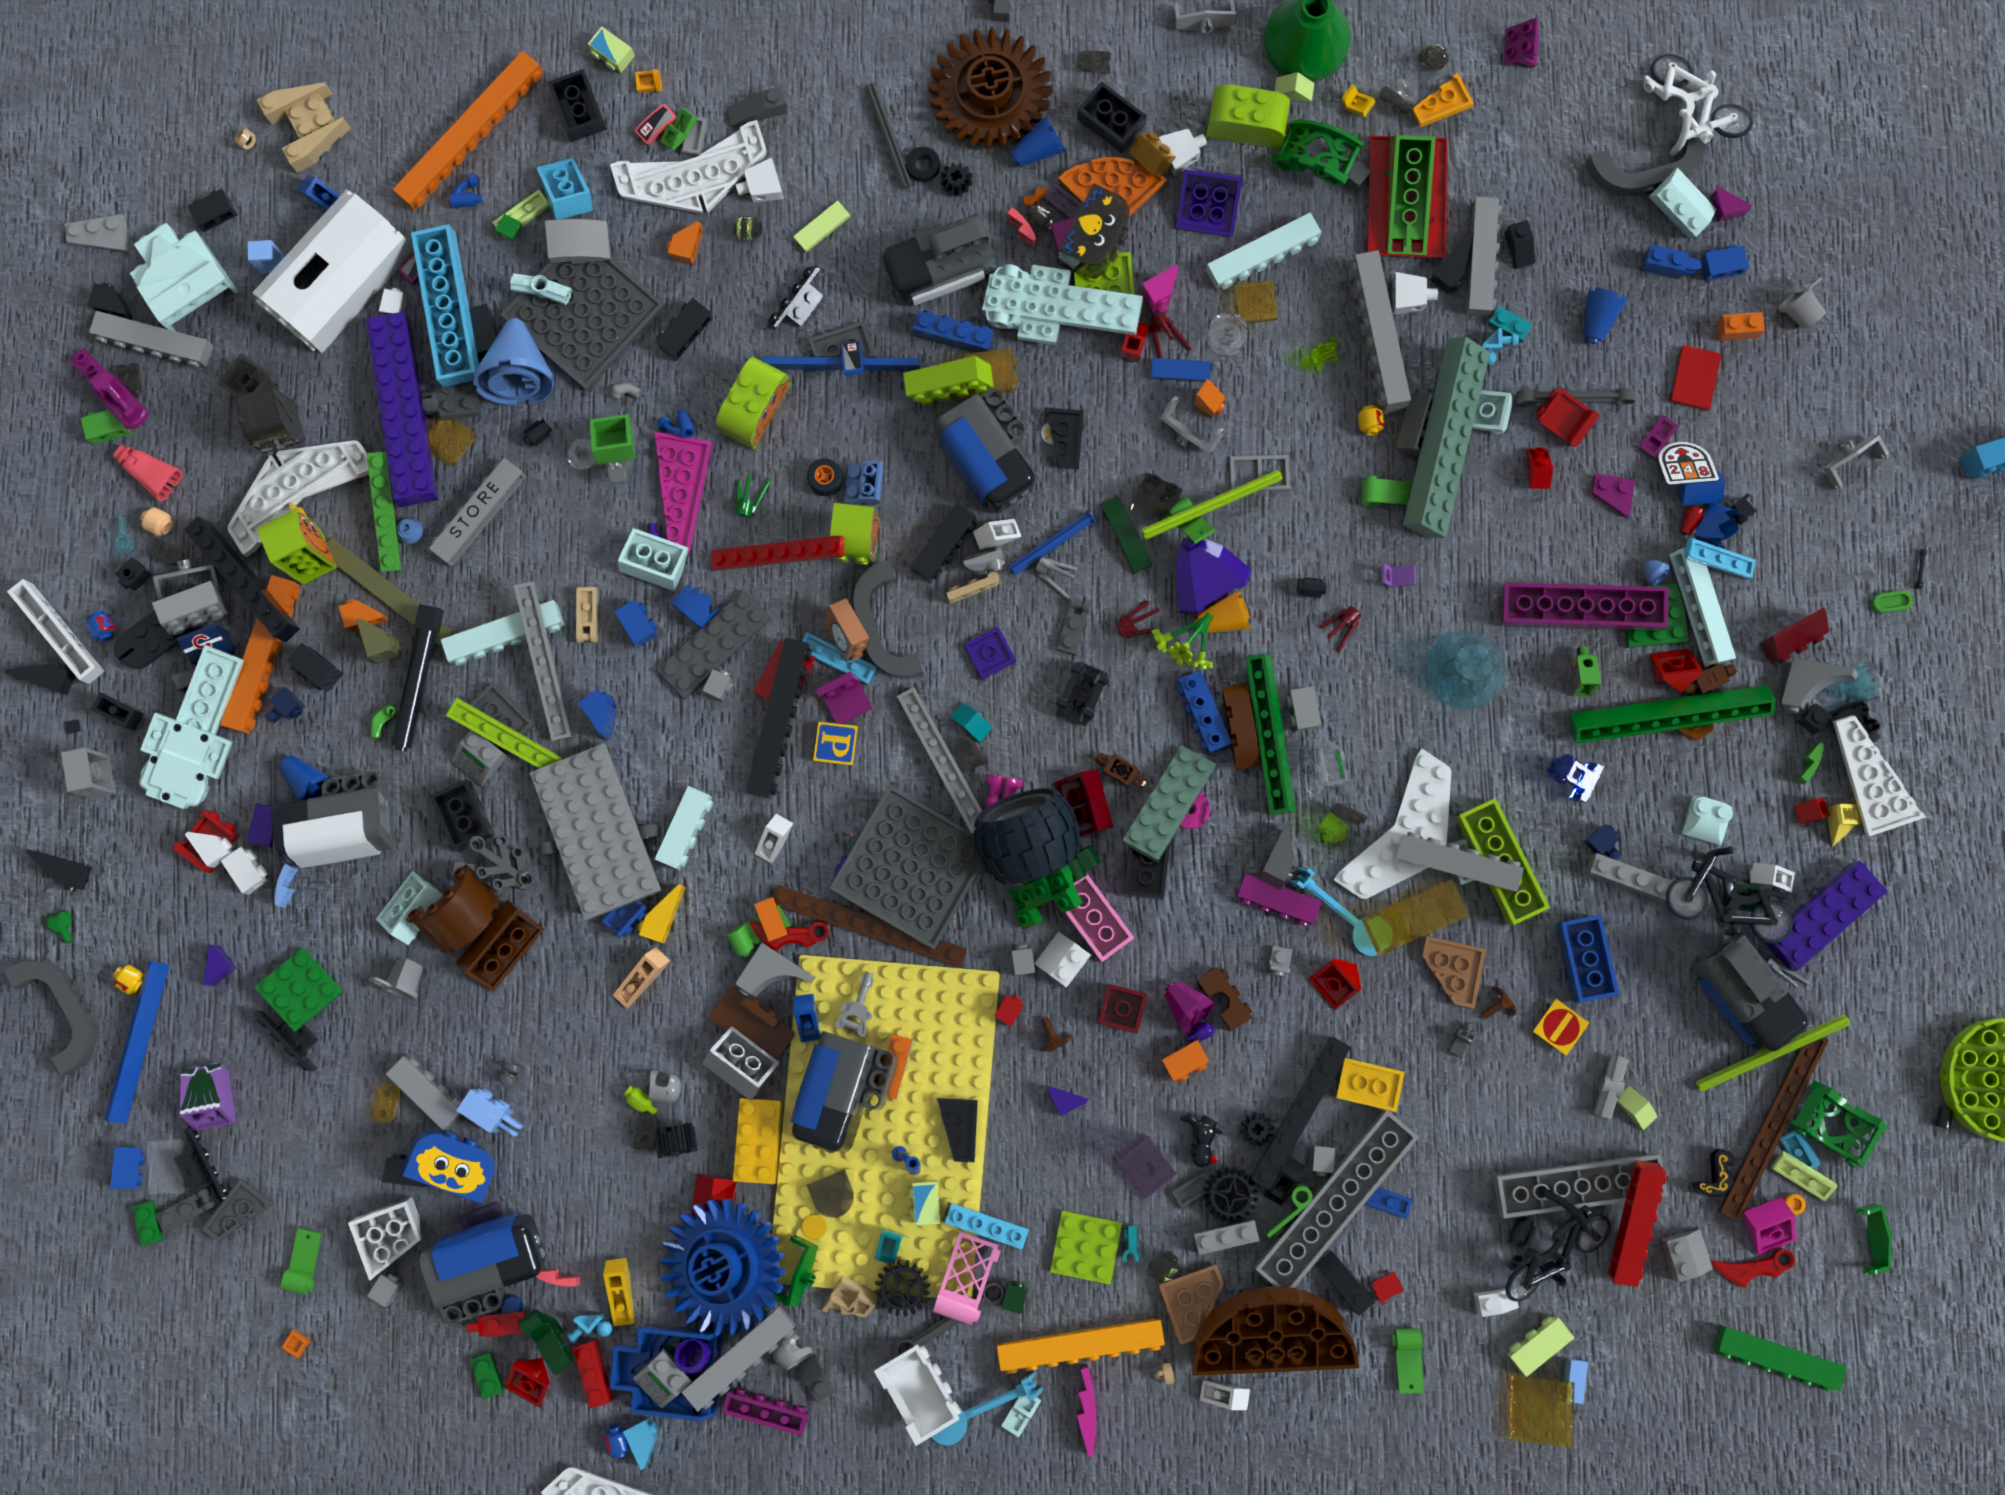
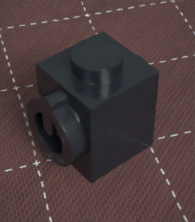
M131 557L115 575L119 578L117 582L125 589L131 588L136 591L147 581L152 573L138 560Z

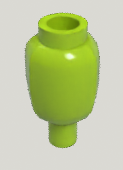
M630 1085L623 1094L626 1097V1102L639 1112L647 1111L653 1116L658 1110L652 1105V1101H649V1096L639 1087L633 1088Z

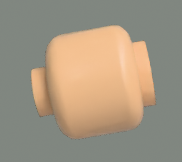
M156 507L145 510L140 518L142 528L156 536L166 535L173 525L171 516Z

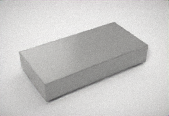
M697 118L692 130L683 141L682 154L690 156L702 154L708 124L707 118Z

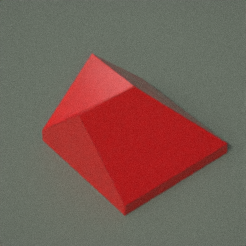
M1690 649L1650 654L1655 684L1669 683L1679 692H1683L1703 672Z
M1336 958L1332 959L1308 979L1335 1010L1361 990L1357 964Z
M697 1174L692 1206L701 1204L708 1210V1200H716L721 1205V1208L723 1199H731L734 1202L737 1182L733 1181V1179ZM691 1208V1214L696 1216L693 1209Z
M543 1357L526 1361L520 1358L514 1362L504 1388L539 1408L543 1403L550 1384Z

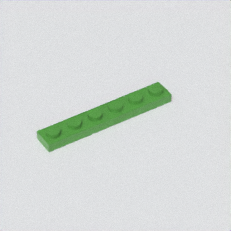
M366 453L381 572L402 570L387 453Z

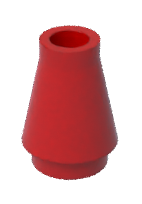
M1690 505L1685 510L1680 532L1691 536L1702 521L1705 511Z

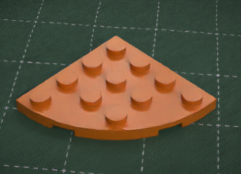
M1118 157L1092 159L1090 162L1070 168L1058 177V181L1082 205L1085 204L1088 196L1092 197L1093 189L1099 190L1100 187L1104 189V197L1096 194L1097 202L1089 200L1090 208L1086 209L1091 214L1100 215L1102 219L1106 214H1113L1116 218L1114 225L1106 226L1103 223V226L1111 234L1167 183V179L1164 176L1151 175L1141 164L1136 163L1135 160ZM1106 195H1112L1111 204L1103 206L1102 199H1105Z

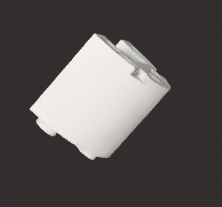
M919 1345L914 1346L874 1371L884 1390L887 1388L907 1426L905 1428L915 1446L960 1419L959 1414L962 1413L958 1404L953 1402L950 1396L952 1390L947 1381L943 1383L939 1376L942 1374L937 1363L932 1364L925 1346L920 1347Z

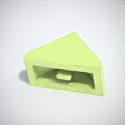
M1296 72L1277 77L1274 91L1286 95L1290 100L1311 103L1314 83Z
M1630 1086L1623 1091L1621 1098L1617 1100V1104L1641 1130H1644L1658 1117L1650 1102Z

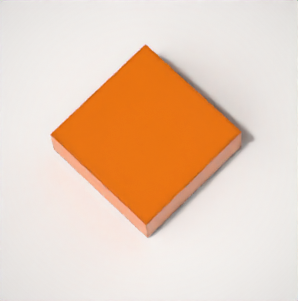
M293 1329L281 1348L299 1359L311 1339Z

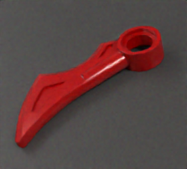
M754 921L749 922L759 939L776 952L782 946L789 943H799L808 948L817 942L824 941L829 934V927L825 922L815 921L810 927L785 928L788 935L768 942L762 924ZM816 926H822L825 929V933L818 937L813 933V929Z
M1779 1248L1773 1252L1772 1257L1742 1263L1711 1260V1264L1725 1278L1745 1288L1757 1276L1767 1275L1777 1278L1785 1270L1791 1269L1794 1266L1795 1256L1791 1251ZM1782 1253H1786L1789 1257L1785 1265H1781L1778 1261V1257Z

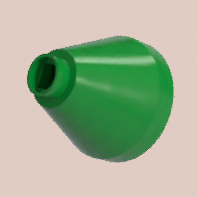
M1286 0L1272 12L1267 22L1264 35V48L1267 58L1272 66L1284 76L1298 72L1312 82L1322 80L1333 74L1346 58L1351 41L1349 22L1342 10L1332 0Z

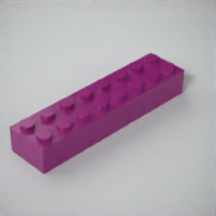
M1504 583L1502 587L1501 626L1664 631L1668 627L1669 587Z

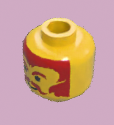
M1375 405L1363 407L1358 413L1360 431L1367 433L1368 436L1377 435L1385 426L1383 411Z
M126 965L123 968L119 967L112 976L115 978L113 985L127 995L137 994L140 991L144 974L132 965Z

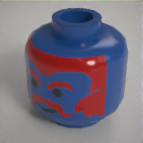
M97 611L88 616L86 626L91 638L101 642L112 639V635L116 632V626L110 614L104 613V611Z
M618 1424L608 1427V1431L602 1436L605 1453L612 1456V1458H620L627 1455L630 1446L623 1433L627 1428L620 1427Z

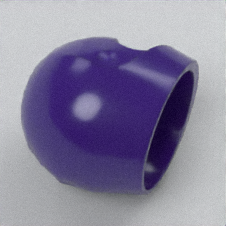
M697 1338L681 1342L674 1355L676 1367L680 1371L689 1374L702 1372L712 1358L709 1345Z

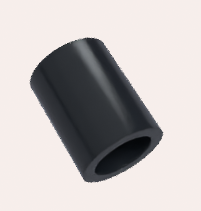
M1938 1108L1935 1126L1951 1129L1953 1110Z

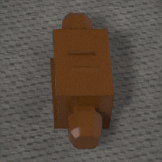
M1721 663L1703 670L1702 674L1683 693L1690 694L1695 692L1696 695L1705 693L1730 682L1729 677L1735 675L1737 670L1733 664L1723 667Z
M1103 753L1097 755L1095 762L1101 767L1105 766L1103 774L1127 788L1130 787L1131 783H1134V786L1143 789L1146 785L1147 780L1141 775L1137 776L1139 768L1115 754L1112 755L1111 759ZM1115 761L1118 762L1115 767H1125L1127 770L1126 774L1129 773V769L1132 771L1127 781L1124 780L1127 775H1118L1115 771L1116 768L1113 769V772L1110 771Z

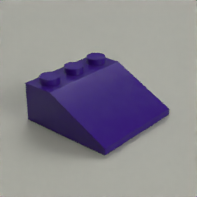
M1185 167L1176 228L1233 236L1243 176Z

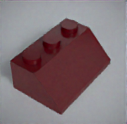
M1823 607L1759 643L1771 664L1779 661L1781 664L1791 658L1790 653L1795 651L1799 654L1808 649L1806 645L1810 642H1813L1815 645L1825 639L1823 635L1830 632L1825 608Z
M1098 769L1083 771L1054 782L1056 790L1068 801L1074 811L1079 825L1080 837L1114 827Z

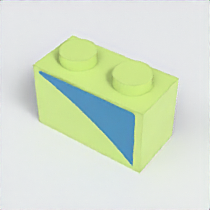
M602 26L588 42L590 54L597 60H603L605 65L612 71L617 70L619 73H622L635 57L630 46Z
M938 1181L913 1182V1187H909L910 1200H914V1208L910 1209L911 1221H915V1226L940 1224Z

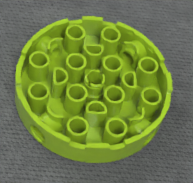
M2005 1018L1987 1019L1966 1027L1951 1041L1941 1062L1940 1086L1948 1109L1953 1110V1116L1963 1127L1984 1139L2005 1142Z

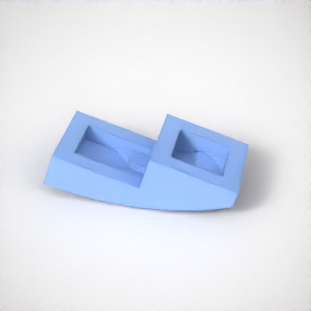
M284 864L279 875L275 890V905L285 908L295 891L288 887L298 868L292 865Z

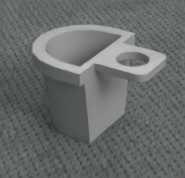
M1821 277L1812 279L1799 291L1793 292L1778 307L1781 313L1785 312L1802 329L1813 325L1826 314L1812 290L1822 280Z
M408 958L397 959L386 981L377 977H369L368 981L382 987V990L397 997L416 1001L419 996L416 992L423 967Z

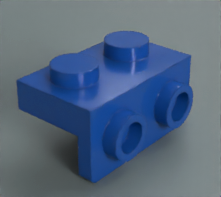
M640 900L611 911L602 922L617 937L620 938L622 935L626 937L633 930L631 925L635 920L640 922L647 914L645 912L647 906Z

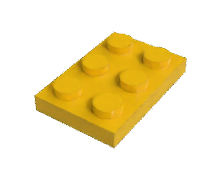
M1345 1058L1335 1098L1397 1112L1405 1072Z

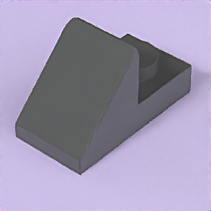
M816 1354L797 1365L804 1385L808 1386L816 1403L835 1392Z

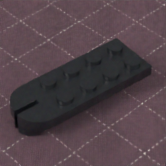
M192 583L182 591L193 588L195 585ZM154 610L116 639L114 653L125 667L134 670L142 669L179 643L177 637L196 631L200 627H191L182 634L170 635L160 625Z

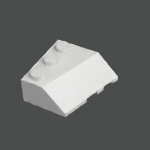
M413 1197L361 1215L348 1223L369 1281L422 1239L420 1218Z

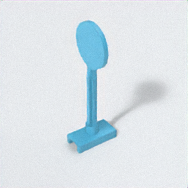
M1299 867L1297 869L1301 874L1297 876V880H1290L1288 884L1293 888H1304L1307 891H1311L1353 926L1352 941L1359 952L1368 956H1376L1388 949L1392 933L1390 926L1385 920L1377 916L1357 919L1315 884L1316 882L1311 879L1315 874L1314 871L1306 867Z
M1033 1371L1027 1374L1021 1380L1022 1384L1017 1385L1011 1391L966 1411L960 1408L962 1412L959 1414L960 1419L931 1438L942 1445L956 1444L967 1431L968 1419L1019 1396L1022 1398L1027 1395L1029 1401L1037 1398L1042 1393L1043 1388L1041 1386L1036 1389V1383L1032 1380L1037 1375L1036 1372Z

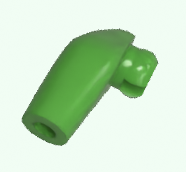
M387 705L372 717L370 725L371 738H380L383 724L397 714L395 706Z

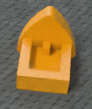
M658 69L635 72L638 93L661 92L662 82Z

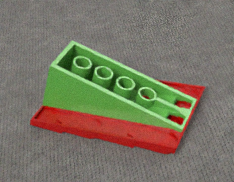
M1406 135L1369 136V170H1371L1368 178L1367 252L1379 250L1380 255L1446 258L1447 138ZM1388 169H1389V177H1387V176L1385 175V173L1388 171Z

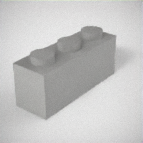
M1253 1219L1193 1232L1196 1250L1199 1255L1259 1241L1255 1220Z

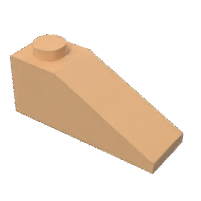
M655 947L641 958L613 996L628 1009L660 975L670 960Z

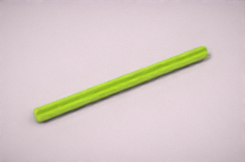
M1278 470L1147 526L1141 529L1142 537L1147 540L1280 482L1283 479L1282 474Z
M1841 1015L1797 1035L1777 1051H1761L1696 1081L1697 1088L1700 1092L1706 1091L1849 1026V1019L1846 1015Z

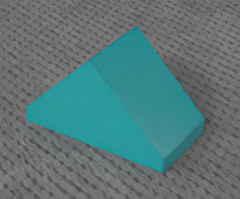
M963 702L950 716L953 721L979 743L993 729L977 711Z
M884 1228L881 1232L874 1259L888 1264L890 1262L895 1264L904 1234Z

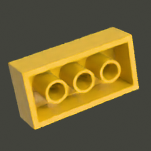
M740 1098L733 1181L763 1184L777 1183L783 1101L752 1099L750 1101L748 1098Z

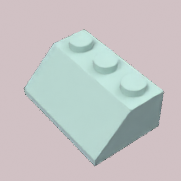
M1678 168L1649 196L1687 238L1697 237L1711 222L1716 208Z
M633 528L618 559L619 572L675 591L682 576L689 549L688 547Z
M412 871L376 920L390 935L409 945L417 937L418 931L406 921L408 914L420 905L426 912L427 908L432 903H436L443 893Z

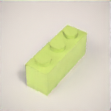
M1546 1317L1541 1322L1542 1326L1537 1330H1530L1522 1342H1516L1510 1346V1351L1506 1355L1525 1377L1574 1339V1336L1558 1317Z

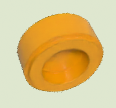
M1788 1194L1784 1198V1201L1794 1215H1799L1805 1210L1806 1203L1802 1196Z

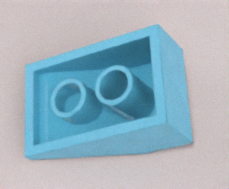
M574 158L536 167L549 206L556 220L593 211L589 189Z

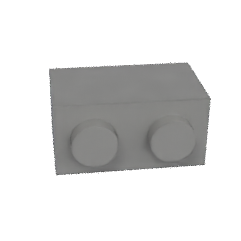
M1314 686L1290 690L1289 696H1286L1288 708L1292 710V715L1290 716L1291 727H1295L1296 732L1320 728L1322 724Z

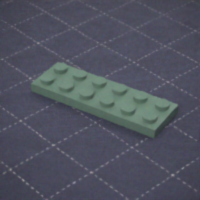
M1181 745L1122 843L1158 863L1214 771L1216 764Z

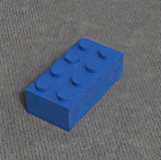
M1602 915L1557 923L1556 927L1573 1002L1581 1003L1620 995Z

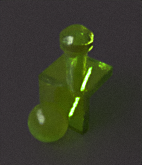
M1329 337L1325 344L1315 345L1310 354L1302 357L1301 365L1305 369L1314 368L1316 373H1319L1325 362L1339 360L1340 357L1335 350L1338 345L1337 339Z

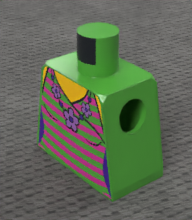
M1589 647L1577 648V656L1571 663L1572 696H1592L1601 684L1598 657L1590 655Z

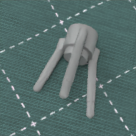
M1042 557L1036 567V571L1040 573L1039 577L1047 581L1068 601H1071V597L1047 575L1052 576L1055 571L1064 576L1074 578L1073 574L1056 566L1077 571V568Z
M1769 958L1765 961L1776 976H1781L1793 987L1797 988L1798 985L1785 975L1782 970L1806 985L1809 984L1808 980L1783 966L1776 959Z

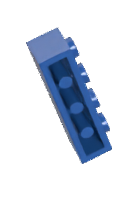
M928 310L917 312L913 326L915 337L985 356L989 355L993 342V331L989 327L983 325L979 327L973 326L972 323L961 320V322L955 321L952 317L946 315L940 317Z
M1201 670L1178 679L1176 689L1179 696H1183L1186 701L1184 708L1187 714L1192 715L1194 720L1191 722L1195 733L1199 732L1201 740H1199L1202 750L1207 751L1209 755L1231 746L1232 742Z

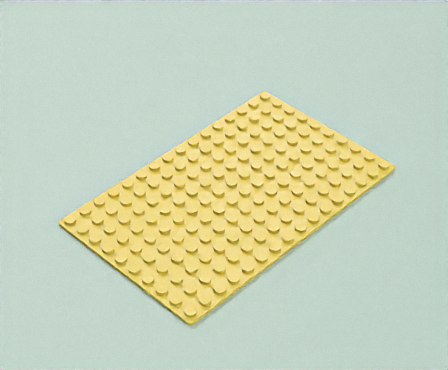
M801 955L798 966L816 978L812 984L797 979L795 996L814 994L820 1034H822V1031L887 1051L892 1034L914 1039L898 1099L888 1097L885 1106L881 1110H872L864 1107L852 1148L845 1153L832 1152L798 1141L792 1135L793 1123L790 1120L814 1044H819V1040L800 1041L795 1016L793 1015L792 1030L795 1032V1036L790 1046L772 1236H779L780 1243L776 1245L777 1251H782L785 1255V1258L779 1261V1266L783 1267L786 1273L778 1278V1282L791 1285L793 1274L805 1249L790 1241L791 1235H796L818 1246L812 1274H815L816 1279L810 1278L815 1281L811 1287L833 1289L841 1277L845 1276L875 1292L876 1289L881 1288V1286L875 1285L876 1281H882L878 1274L886 1275L883 1267L886 1266L891 1270L890 1264L874 1259L881 1232L884 1228L904 1234L895 1260V1267L898 1266L897 1262L899 1259L902 1261V1266H905L906 1260H910L909 1267L911 1268L916 1262L917 1267L915 1270L918 1271L920 1268H923L924 1271L920 1274L921 1277L926 1274L928 1275V1278L923 1282L930 1283V1287L924 1288V1290L930 1291V1295H923V1297L937 1298L959 1232L977 1238V1234L942 1222L948 1201L978 1212L980 1211L996 1017L994 1015L997 1012L1000 975L996 971ZM867 971L873 973L872 979H874L872 987L868 989L863 1005L867 1006L868 1012L872 1014V1018L866 1021L865 1038H862L855 1030L846 1027L835 1029L834 1026L838 1018L843 1014L841 1006L844 1004L848 1005L852 1001L856 1002L862 985L860 984L861 977L865 976ZM855 1015L847 1017L848 1020L860 1023V1019ZM880 1075V1076L878 1077V1079H877V1084H878V1085H879V1081H880L881 1075ZM877 1095L871 1098L873 1106L878 1103ZM937 1098L978 1100L975 1163L954 1162ZM897 1146H902L906 1149L908 1155L917 1157L921 1164L920 1173L917 1175L909 1174L904 1161L897 1162L893 1159L892 1150ZM938 1181L941 1223L915 1226V1221H911L910 1209L914 1208V1200H910L909 1187H913V1182ZM810 1215L821 1216L827 1226L825 1234L816 1240L807 1238L802 1231V1223ZM961 1239L959 1246L963 1253L974 1248L970 1240ZM959 1250L957 1251L956 1257L961 1255ZM976 1251L965 1255L969 1267L975 1264ZM962 1257L953 1263L956 1273L967 1268ZM951 1269V1272H950L949 1277L952 1276V1275H954L952 1269ZM969 1270L958 1275L963 1287L973 1282ZM899 1271L905 1280L916 1278L909 1272ZM893 1274L887 1279L886 1292L893 1289L896 1285ZM956 1277L947 1281L946 1290L954 1292L960 1289ZM899 1282L900 1286L896 1291H902L906 1295V1288L909 1285H903V1283ZM919 1284L910 1289L911 1296L919 1295ZM973 1285L964 1289L969 1298H972ZM962 1290L957 1292L958 1294L964 1296Z

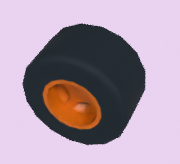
M821 458L810 465L807 471V480L811 489L816 494L831 496L840 490L843 484V474L840 466L835 461L829 458Z

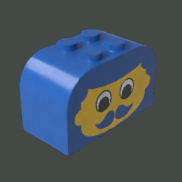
M428 1130L414 1138L400 1172L404 1177L482 1204L494 1174V1162L491 1156L482 1147L478 1146V1143L473 1139L464 1137L461 1140L456 1133L445 1130L444 1133Z

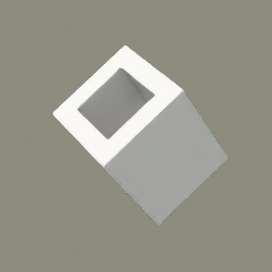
M384 289L379 312L382 315L404 312L408 298L400 289Z

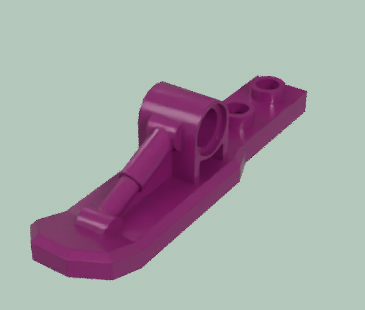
M85 348L69 358L70 362L91 384L93 393L127 430L135 429L146 421L149 412L115 375L108 373Z

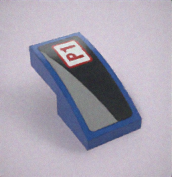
M860 341L841 343L844 376L864 373Z

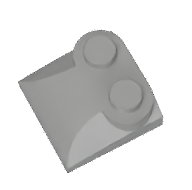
M999 546L961 558L967 568L975 571L990 569L991 572L1003 569L1002 565L1005 564L1004 556Z

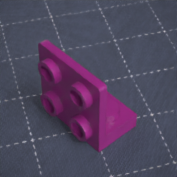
M851 671L815 689L818 696L824 698L836 724H844L872 709L856 673Z

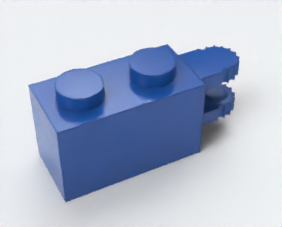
M1650 244L1644 252L1641 271L1679 279L1683 274L1690 276L1697 274L1702 267V263L1698 259L1688 257V252Z

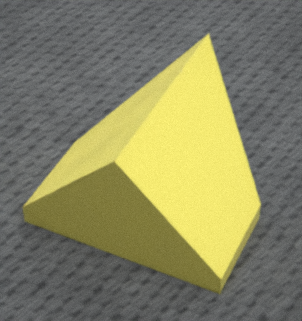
M1837 804L1827 807L1830 814L1828 823L1832 847L1856 825L1861 824L1857 804Z

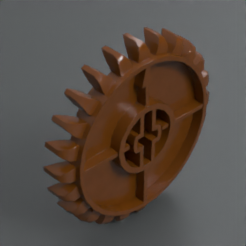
M990 27L987 41H983L977 28L974 29V43L972 44L968 42L963 34H960L961 49L959 51L948 42L947 53L950 59L948 60L940 54L937 55V63L943 71L935 68L930 69L931 77L938 82L928 83L929 92L937 95V97L929 98L930 106L940 109L934 113L936 120L941 122L947 120L944 124V130L947 133L956 130V140L961 142L968 138L970 139L971 147H976L979 142H982L985 149H991L993 143H998L1001 148H1005L1009 139L1019 143L1021 141V133L1028 134L1034 128L1031 123L1038 124L1044 118V115L1038 111H1047L1050 107V101L1042 98L1051 96L1052 86L1042 85L1050 81L1051 72L1039 73L1045 67V57H1041L1033 62L1036 55V46L1032 45L1023 52L1024 36L1022 35L1016 40L1014 45H1011L1010 30L1008 29L1005 30L1001 41L996 40L994 27Z

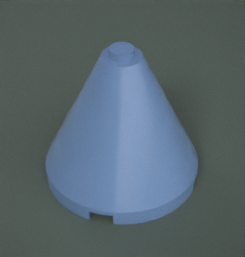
M517 318L506 321L475 370L473 383L477 386V392L482 397L495 403L517 406V401L529 400V405L541 402L553 393L554 376L524 322Z

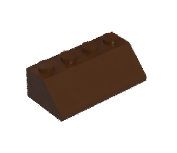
M507 900L488 926L458 959L456 964L465 974L493 992L545 928L522 909Z

